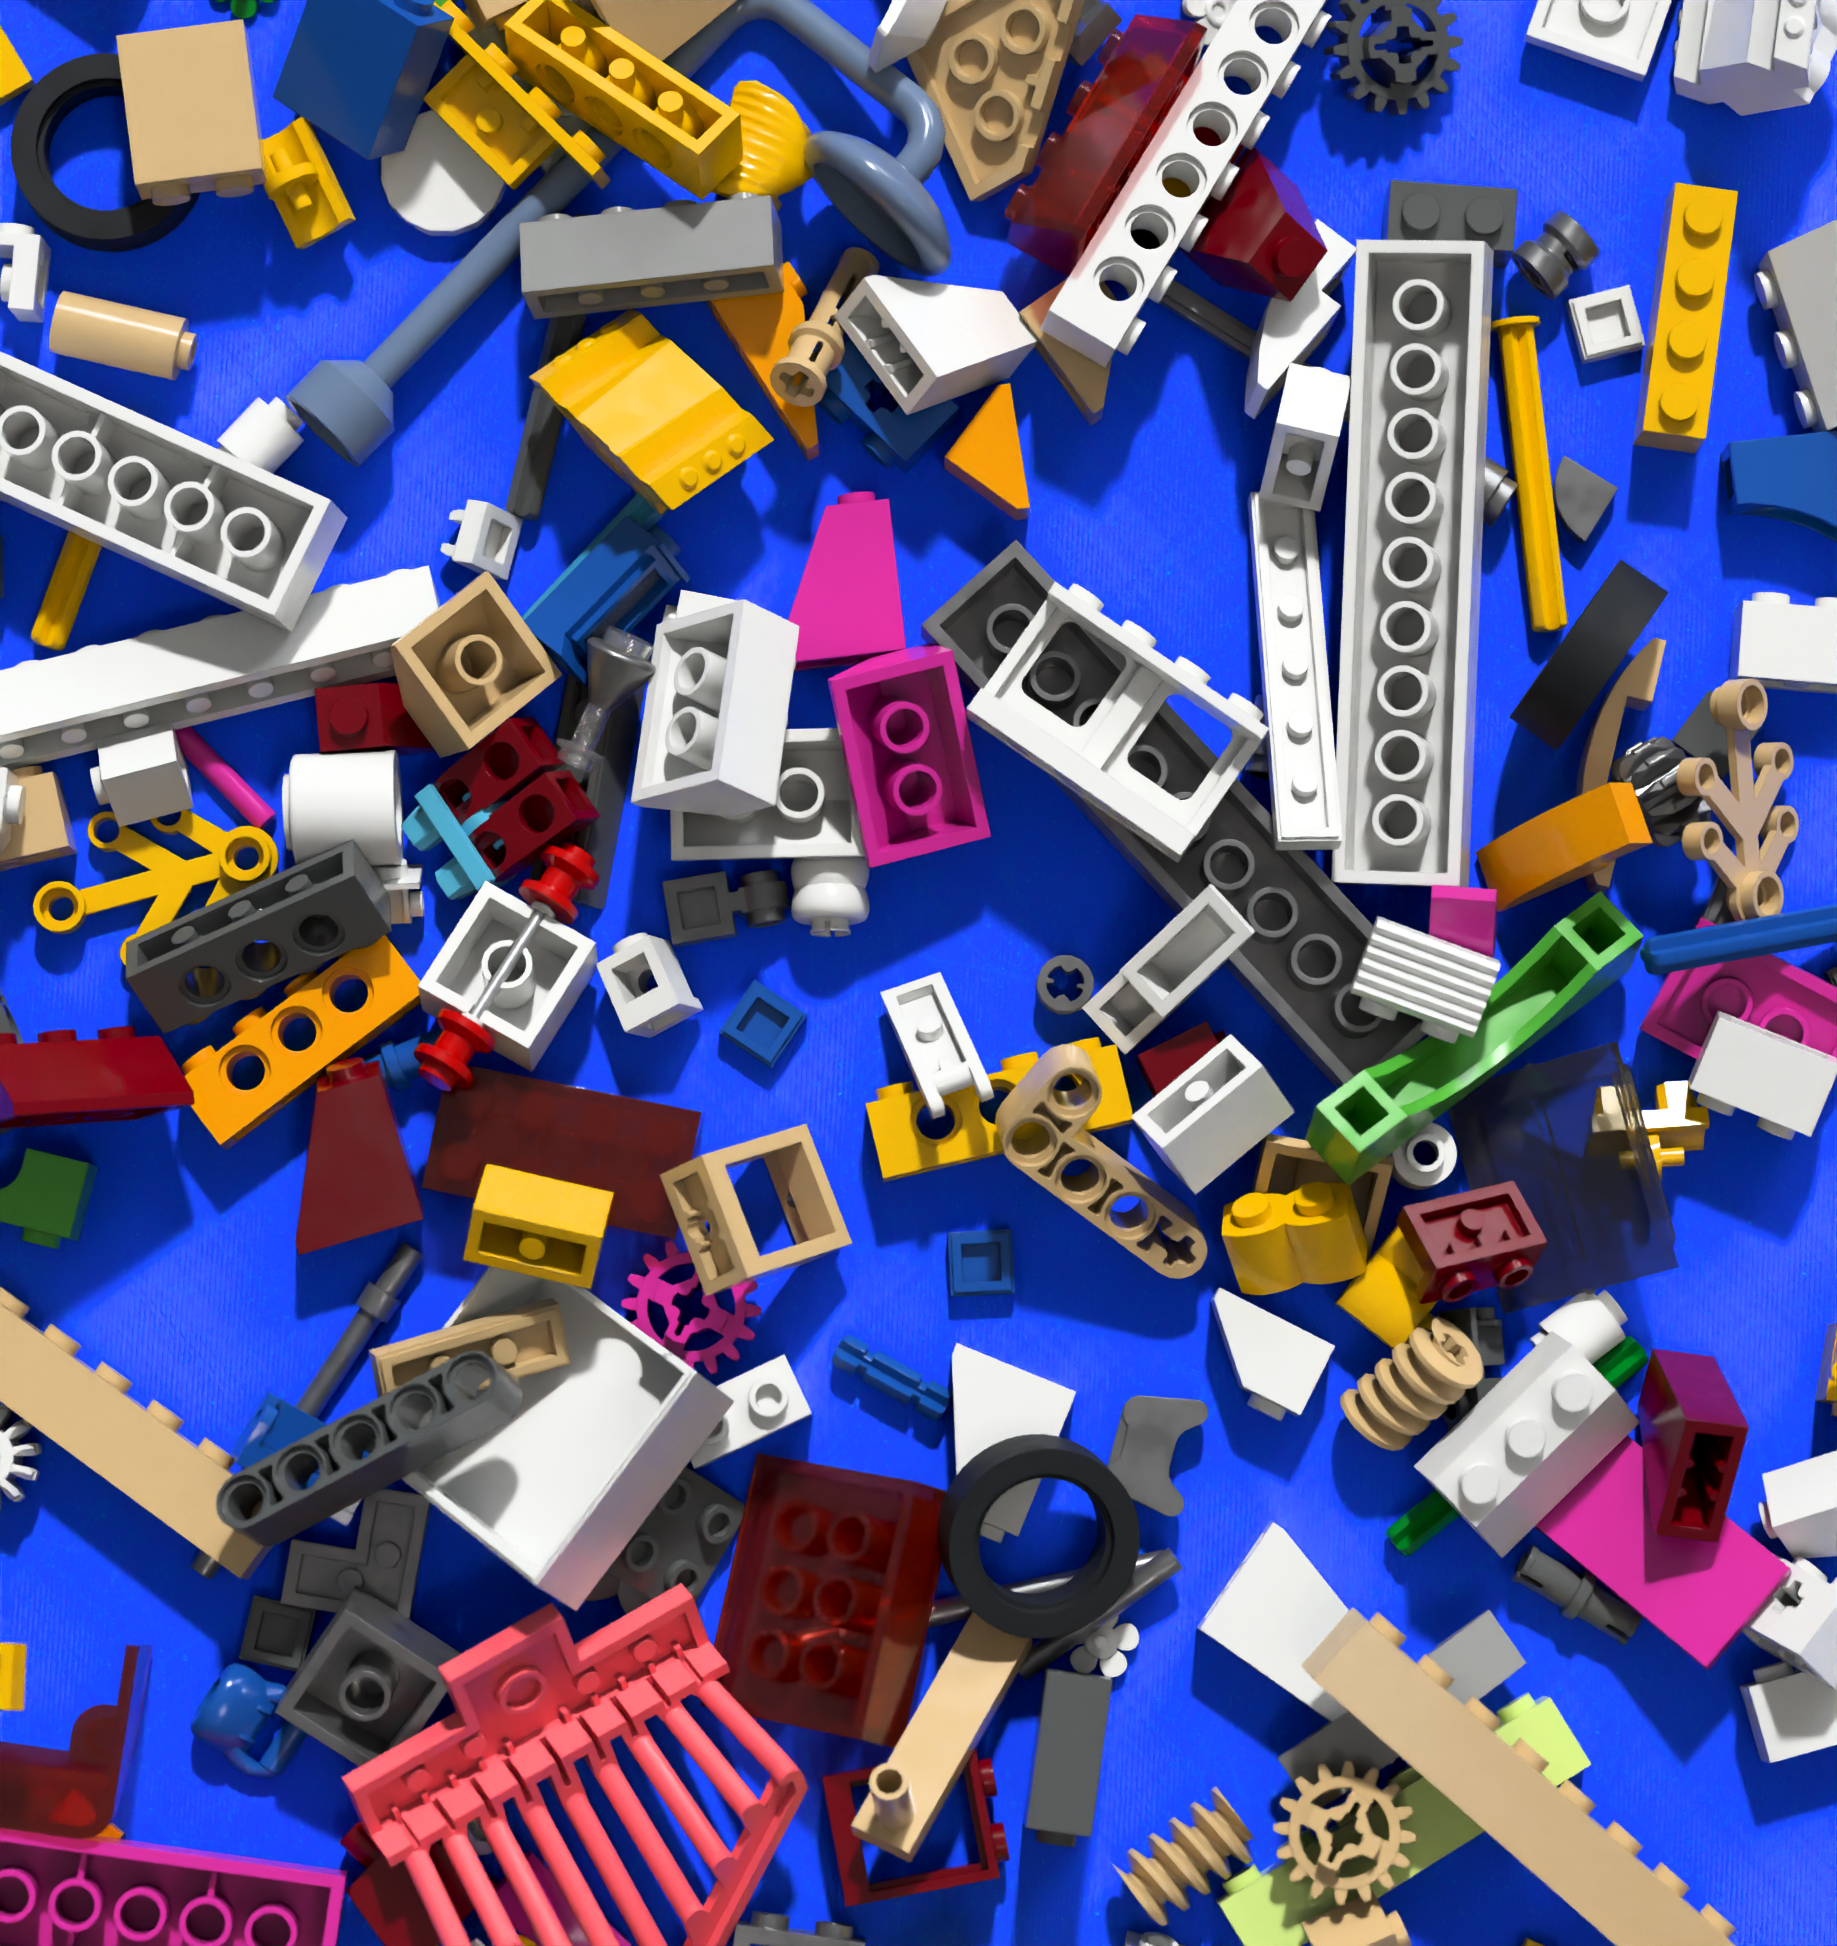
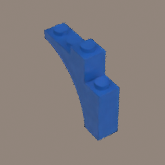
M1837 430L1728 443L1720 454L1728 516L1741 514L1783 520L1813 530L1837 543Z

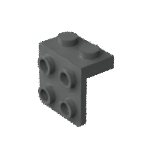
M685 1466L606 1572L651 1600L682 1583L696 1602L746 1514L745 1506L742 1502Z

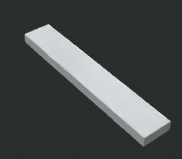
M1250 492L1247 503L1265 726L1269 728L1266 734L1275 850H1339L1342 843L1315 511L1258 498L1260 492Z

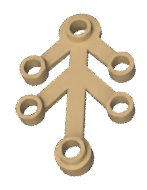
M1756 679L1727 680L1713 691L1710 698V713L1713 720L1726 728L1731 792L1718 776L1715 763L1708 757L1683 759L1678 766L1676 774L1680 792L1688 797L1701 796L1735 839L1736 856L1724 844L1722 830L1715 822H1690L1685 827L1682 835V847L1686 857L1693 861L1707 860L1727 885L1726 903L1735 921L1780 914L1784 901V891L1776 871L1788 844L1796 839L1799 831V818L1792 806H1772L1783 780L1790 777L1794 767L1793 752L1787 743L1765 742L1757 746L1753 756V767L1758 778L1754 785L1749 730L1759 729L1764 723L1768 711L1766 691L1763 685ZM1759 833H1760L1761 838H1762L1763 841H1764L1763 844H1762V846H1761V848H1760V850H1759V840H1758V835H1759Z

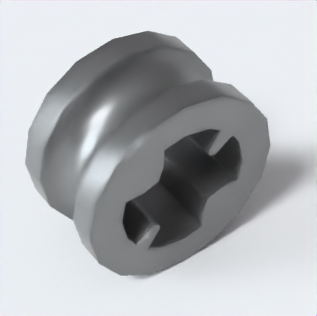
M1059 955L1048 960L1041 968L1036 981V991L1040 1002L1049 1011L1057 1014H1072L1081 1010L1089 1001L1094 989V977L1090 968L1081 959L1071 955ZM1060 968L1065 975H1070L1076 971L1080 975L1083 984H1077L1076 990L1082 992V994L1077 999L1070 1002L1064 994L1055 999L1049 994L1047 986H1053L1054 980L1048 978V976L1054 970Z

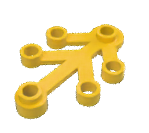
M189 809L181 811L179 821L172 826L162 825L158 817L150 819V821L161 833L166 835L181 833L213 854L186 861L129 829L127 825L119 827L118 837L114 841L104 843L99 841L97 837L99 825L108 820L117 822L114 812L104 811L96 814L88 824L87 831L90 841L102 851H118L151 871L78 890L68 882H50L44 885L36 894L33 911L37 921L48 931L55 934H69L82 926L87 915L156 897L137 932L127 937L121 945L120 958L126 966V942L174 921L194 886L218 880L205 906L210 905L274 876L279 864V853L273 839L259 828L240 826L226 832L192 813ZM244 848H254L259 854L257 865L250 870H242L236 864V856ZM68 898L74 905L72 915L63 921L55 920L51 911L53 904L58 899Z

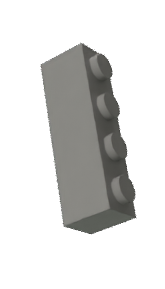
M736 193L723 201L696 203L691 200H674L660 208L634 210L628 207H611L597 215L571 217L566 214H549L535 222L519 223L521 289L534 319L784 292L781 221L771 195L759 196L754 193Z

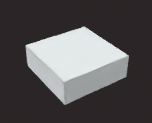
M1630 285L1568 300L1566 307L1582 365L1642 350L1646 344Z

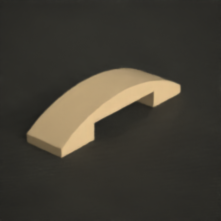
M1653 638L1629 663L1605 696L1585 742L1579 765L1575 797L1608 782L1624 709L1628 707L1645 711L1652 703L1666 640ZM1616 859L1609 861L1608 867L1584 877L1589 892L1598 893L1601 891L1603 893L1610 887Z

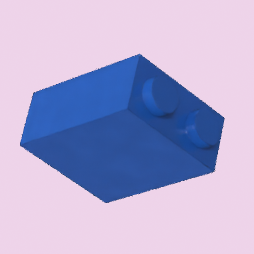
M307 0L272 97L367 160L402 152L405 150L454 18L433 5L434 0Z

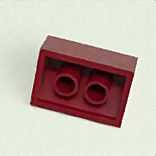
M134 1026L97 1030V1039L77 1040L76 1030L48 1031L37 1034L38 1043L17 1044L16 1033H0V1129L143 1120L195 1104L194 1092L160 1036L136 1037Z

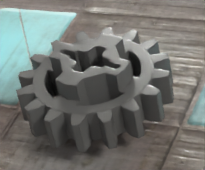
M1341 0L1338 6L1346 16L1345 20L1328 22L1326 28L1331 33L1339 36L1338 45H1331L1324 49L1325 56L1339 57L1341 66L1330 74L1332 81L1348 79L1351 84L1347 88L1344 98L1348 101H1355L1366 95L1365 112L1379 113L1386 105L1390 116L1406 115L1408 104L1414 110L1426 109L1430 106L1427 92L1434 95L1445 94L1449 89L1446 82L1440 77L1442 73L1459 71L1460 68L1458 62L1448 57L1450 48L1463 45L1462 38L1448 36L1446 29L1457 19L1455 12L1440 15L1436 9L1440 5L1441 0H1360V2L1357 0ZM1412 13L1418 17L1425 30L1413 20ZM1370 15L1371 25L1359 37L1361 27ZM1387 40L1399 41L1400 44L1411 43L1412 48L1400 50V53H1388L1387 50H1375L1374 45L1384 44ZM1426 56H1428L1423 71L1417 77V67L1422 63ZM1361 62L1374 73L1375 81L1366 73Z

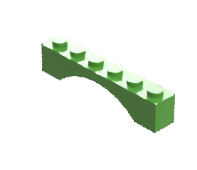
M1599 891L1554 925L1506 975L1493 985L1474 1038L1459 1033L1456 1043H1450L1430 1035L1405 1052L1379 1065L1364 1069L1316 1105L1305 1140L1349 1186L1629 972L1644 935Z

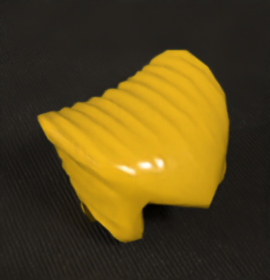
M757 80L739 81L733 89L730 107L739 112L741 117L743 160L711 193L725 198L736 193H754L759 196L771 195L778 212L782 206V202L778 199L780 195L793 191L813 178L805 164L803 155L804 145L811 132L801 120L793 104L782 94Z

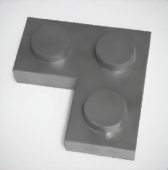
M385 1488L364 1498L356 1549L291 1539L280 1603L337 1613L356 1585L411 1620L431 1502L421 1494Z

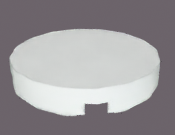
M433 110L417 116L404 151L382 156L381 183L391 209L407 224L430 236H457L478 228L490 217L489 214L496 208L498 201L500 203L506 190V183Z

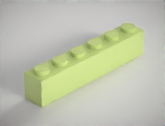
M1527 1692L1496 1711L1502 1723L1495 1732L1510 1746H1513L1519 1738H1522L1549 1763L1542 1774L1556 1786L1591 1765L1585 1752L1550 1697L1541 1696L1534 1701L1530 1693ZM1411 1765L1403 1768L1386 1780L1389 1786L1396 1783L1401 1788L1397 1797L1392 1801L1394 1807H1412L1414 1813L1408 1819L1400 1822L1401 1830L1417 1835L1416 1842L1400 1845L1399 1853L1411 1862L1409 1867L1403 1868L1392 1865L1388 1870L1395 1883L1393 1888L1485 1831ZM1375 1800L1368 1818L1374 1835L1389 1842L1388 1820L1382 1807ZM1360 1804L1356 1805L1352 1815L1348 1814L1343 1823L1335 1821L1336 1825L1327 1830L1335 1837L1333 1845L1335 1850L1330 1862L1334 1861L1338 1851L1342 1852L1347 1844H1353L1358 1847L1361 1843L1363 1834L1355 1829L1358 1819L1355 1816L1360 1808ZM1310 1829L1301 1833L1302 1844L1308 1858L1316 1866L1322 1848L1318 1837L1315 1838ZM1289 1840L1282 1844L1280 1847H1278L1276 1850L1278 1851L1282 1847L1289 1845ZM1366 1856L1346 1861L1338 1877L1351 1878L1360 1876L1374 1868L1378 1862ZM1295 1858L1280 1859L1259 1872L1255 1864H1251L1232 1875L1222 1883L1226 1894L1216 1899V1902L1243 1946H1302L1309 1942L1302 1922L1340 1906L1336 1903L1335 1888L1327 1886L1324 1893L1318 1899L1310 1896L1314 1880L1307 1876L1294 1883L1289 1876L1298 1865ZM1378 1880L1370 1884L1376 1898L1392 1890L1381 1885ZM1357 1889L1349 1890L1346 1903L1360 1897Z

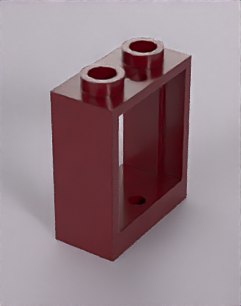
M976 1748L965 1765L963 1773L980 1861L869 1882L861 1839L852 1833L851 1824L856 1817L852 1787L868 1785L872 1772L882 1764L822 1776L846 1907L1000 1878L997 1863L1010 1861L1003 1822L990 1824L985 1798L998 1796L991 1758L978 1760Z

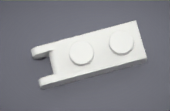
M941 972L880 992L884 1010L932 1119L945 1115V1106L941 1096L974 1085L975 1092L981 1102L994 1098L988 1076Z

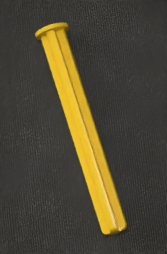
M1517 316L1491 322V332L1498 333L1514 480L1519 484L1516 489L1531 628L1534 632L1547 633L1560 631L1566 627L1567 613L1534 328L1540 326V317Z

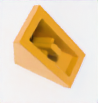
M1008 383L997 385L945 455L944 469L1013 519L1022 520L1029 518L1030 504L1011 386Z

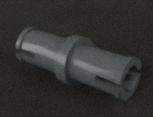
M1534 1545L1529 1546L1513 1572L1511 1579L1513 1582L1522 1584L1559 1606L1560 1615L1570 1621L1578 1617L1614 1638L1623 1646L1628 1642L1629 1637L1633 1636L1642 1620V1616L1618 1596L1597 1585L1596 1578L1588 1571L1583 1570L1579 1574L1539 1551V1548Z

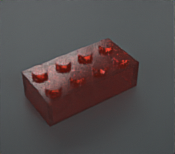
M467 1065V1067L474 1076V1079L468 1088L454 1085L450 1092L442 1090L422 1188L425 1191L475 1202L486 1164L496 1165L613 1192L607 1229L667 1241L672 1240V1242L678 1243L681 1230L660 1175L696 1158L704 1119L701 1112Z

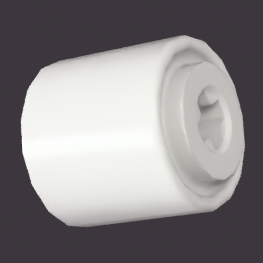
M396 750L294 755L290 761L289 774H284L282 810L286 847L288 851H293L295 864L298 865L348 841L354 840L370 866L402 865L404 850V831L401 828L403 823V799L400 765Z

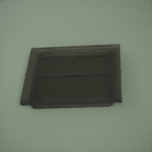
M1617 1042L1536 1065L1530 1063L1522 1069L1491 1077L1448 1109L1470 1191L1514 1180L1548 1241L1529 1279L1509 1289H1502L1496 1286L1503 1314L1581 1293L1593 1294L1596 1289L1678 1268L1673 1249L1676 1242L1673 1224L1629 1067L1622 1061Z

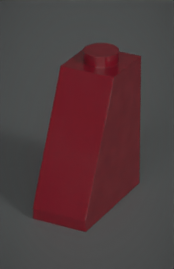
M1253 147L1252 150L1247 149L1235 165L1240 169L1222 200L1219 201L1212 197L1200 213L1209 221L1190 253L1181 247H1178V249L1218 285L1291 302L1328 250L1297 185L1256 147Z
M362 1057L345 1059L326 1068L327 1075L317 1078L296 1225V1246L299 1255L424 1219L422 1198L379 1060L365 1064Z
M1652 1349L1638 1402V1414L1655 1535L1718 1543L1749 1431V1425L1713 1356Z

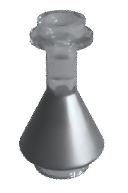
M607 626L602 639L591 637L587 640L588 703L572 739H557L556 744L561 747L557 755L559 760L589 773H592L596 763L603 764L605 758L598 754L595 749L611 712L645 684L656 671L655 665L649 660L654 649L652 644L612 626Z

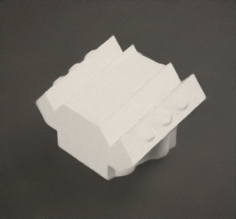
M1684 0L1683 9L1680 10L1678 17V26L1680 27L1679 39L1675 42L1674 57L1676 58L1674 69L1676 94L1705 104L1724 102L1740 116L1810 104L1814 94L1827 79L1831 68L1830 62L1837 50V0Z

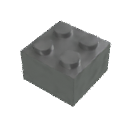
M355 1585L287 1685L275 1713L360 1767L421 1731L447 1693L438 1667L462 1653Z

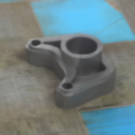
M1137 1395L1131 1397L1124 1404L1107 1467L1119 1479L1132 1500L1167 1517H1173L1182 1512L1184 1499L1170 1480L1169 1467L1178 1437L1184 1431L1206 1421L1208 1408L1204 1402L1193 1399Z

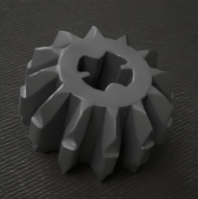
M1662 736L1659 738L1653 737L1644 743L1640 741L1625 750L1623 756L1612 762V782L1632 783L1653 842L1652 844L1658 847H1670L1679 841L1682 842L1683 831L1690 822H1711V808L1701 796H1685L1678 788L1676 780L1677 769L1680 762L1686 756L1684 751L1675 747L1671 740Z

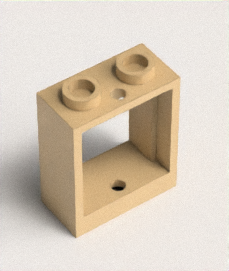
M807 1124L701 1155L660 1175L706 1296L812 1262L852 1244ZM760 1158H764L797 1244L763 1256H759L726 1170ZM705 1221L710 1225V1232L706 1229Z

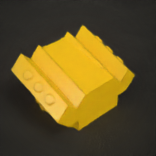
M634 309L627 310L611 322L605 324L595 333L581 340L577 345L529 376L531 381L570 422L586 446L636 493L641 495L660 515L668 508L673 511L774 440L751 413L741 409L722 386L675 343L662 336L642 313Z

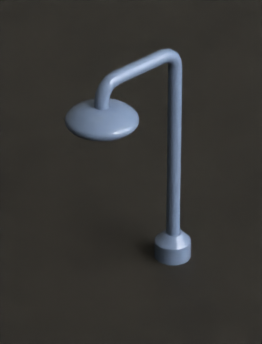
M737 0L662 61L687 79H690L736 30L747 22L764 19L771 20L782 26L899 118L906 126L908 133L907 143L894 158L885 150L858 136L836 131L814 132L808 137L804 145L803 155L807 168L822 192L853 227L895 262L922 276H939L947 270L952 261L949 233L941 211L923 186L942 158L946 131L940 109L920 86L893 65L875 73L868 64L871 48L811 1ZM593 126L585 132L607 156L599 164L602 169L624 148ZM565 153L364 362L359 360H320L285 396L293 411L335 453L351 465L359 468L394 432L393 393L390 389L520 255L519 223L535 222L545 215L560 214L592 179Z

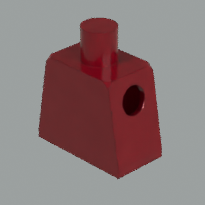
M359 1821L339 1842L366 1869L346 1890L349 1897L385 1946H439L441 1941L404 1862L402 1861L390 1867L364 1830L361 1821ZM436 1841L431 1844L429 1856L462 1922L474 1910V1907L441 1842ZM485 1870L493 1888H495L500 1881Z

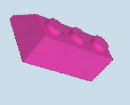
M928 643L869 658L827 679L867 867L873 868L991 837L953 650Z

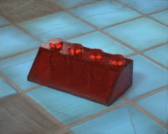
M1135 14L1125 33L1117 28L1112 31L1097 62L1104 65L1094 84L1087 80L1080 84L1066 112L1073 116L1072 121L1063 136L1054 131L1051 133L1035 163L1036 166L1042 168V171L1031 188L1023 183L1019 186L1005 211L1004 217L1011 220L1007 243L1067 277L1070 276L1197 67L1208 28L1192 21Z

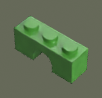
M26 1148L18 1176L11 1184L0 1189V1222L24 1228L21 1240L53 1249H59L61 1238L78 1242L98 1167L90 1163Z

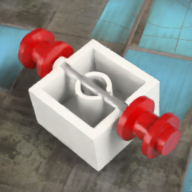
M564 842L560 848L552 845H547L544 848L540 858L547 867L546 871L539 881L525 879L518 889L520 895L530 905L485 881L419 983L418 990L422 1010L435 1017L436 1022L442 1029V1033L434 1045L420 1043L413 1052V1055L421 1064L417 1070L418 1073L437 1088L448 1092L452 1090L454 1085L468 1088L474 1076L467 1065L475 1052L489 1054L494 1050L532 1072L596 972V963H598L596 942L564 925L573 924L578 916V911L573 905L572 900L579 889L592 891L595 890L600 882L599 875L593 869L596 864L595 860L578 846Z

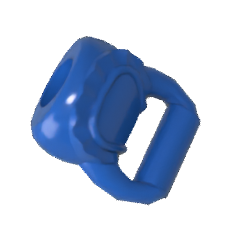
M237 1663L228 1665L223 1670L203 1699L190 1725L191 1732L197 1740L212 1749L219 1750L232 1766L245 1775L267 1779L282 1775L308 1734L286 1720L260 1762H256L247 1750L256 1743L255 1738L264 1727L268 1718L273 1717V1711L276 1705L279 1704L286 1686L266 1681L252 1668Z

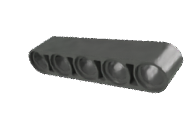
M468 1351L461 1353L234 1474L224 1482L218 1492L216 1500L217 1514L223 1523L258 1545L272 1546L279 1544L505 1424L515 1416L521 1407L523 1398L522 1386L515 1375L483 1352ZM487 1379H491L486 1392L475 1399L479 1386ZM434 1409L428 1424L419 1429V1424L424 1414ZM377 1439L372 1453L365 1459H362L367 1445ZM320 1469L316 1482L306 1489L311 1475ZM263 1499L261 1510L255 1517L250 1519L253 1508Z

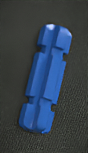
M846 1335L842 1338L832 1356V1363L835 1367L852 1376L855 1372L863 1376L862 1382L904 1405H907L908 1402L914 1404L916 1412L933 1421H938L942 1418L952 1400V1393L949 1389L933 1380L928 1384L921 1380L922 1374L879 1350L874 1354L868 1350V1344L852 1335Z

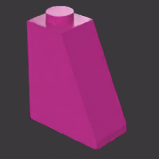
M853 492L838 496L837 505L825 506L788 621L800 626L794 671L857 665L872 657L906 649L889 499L875 500L874 492Z

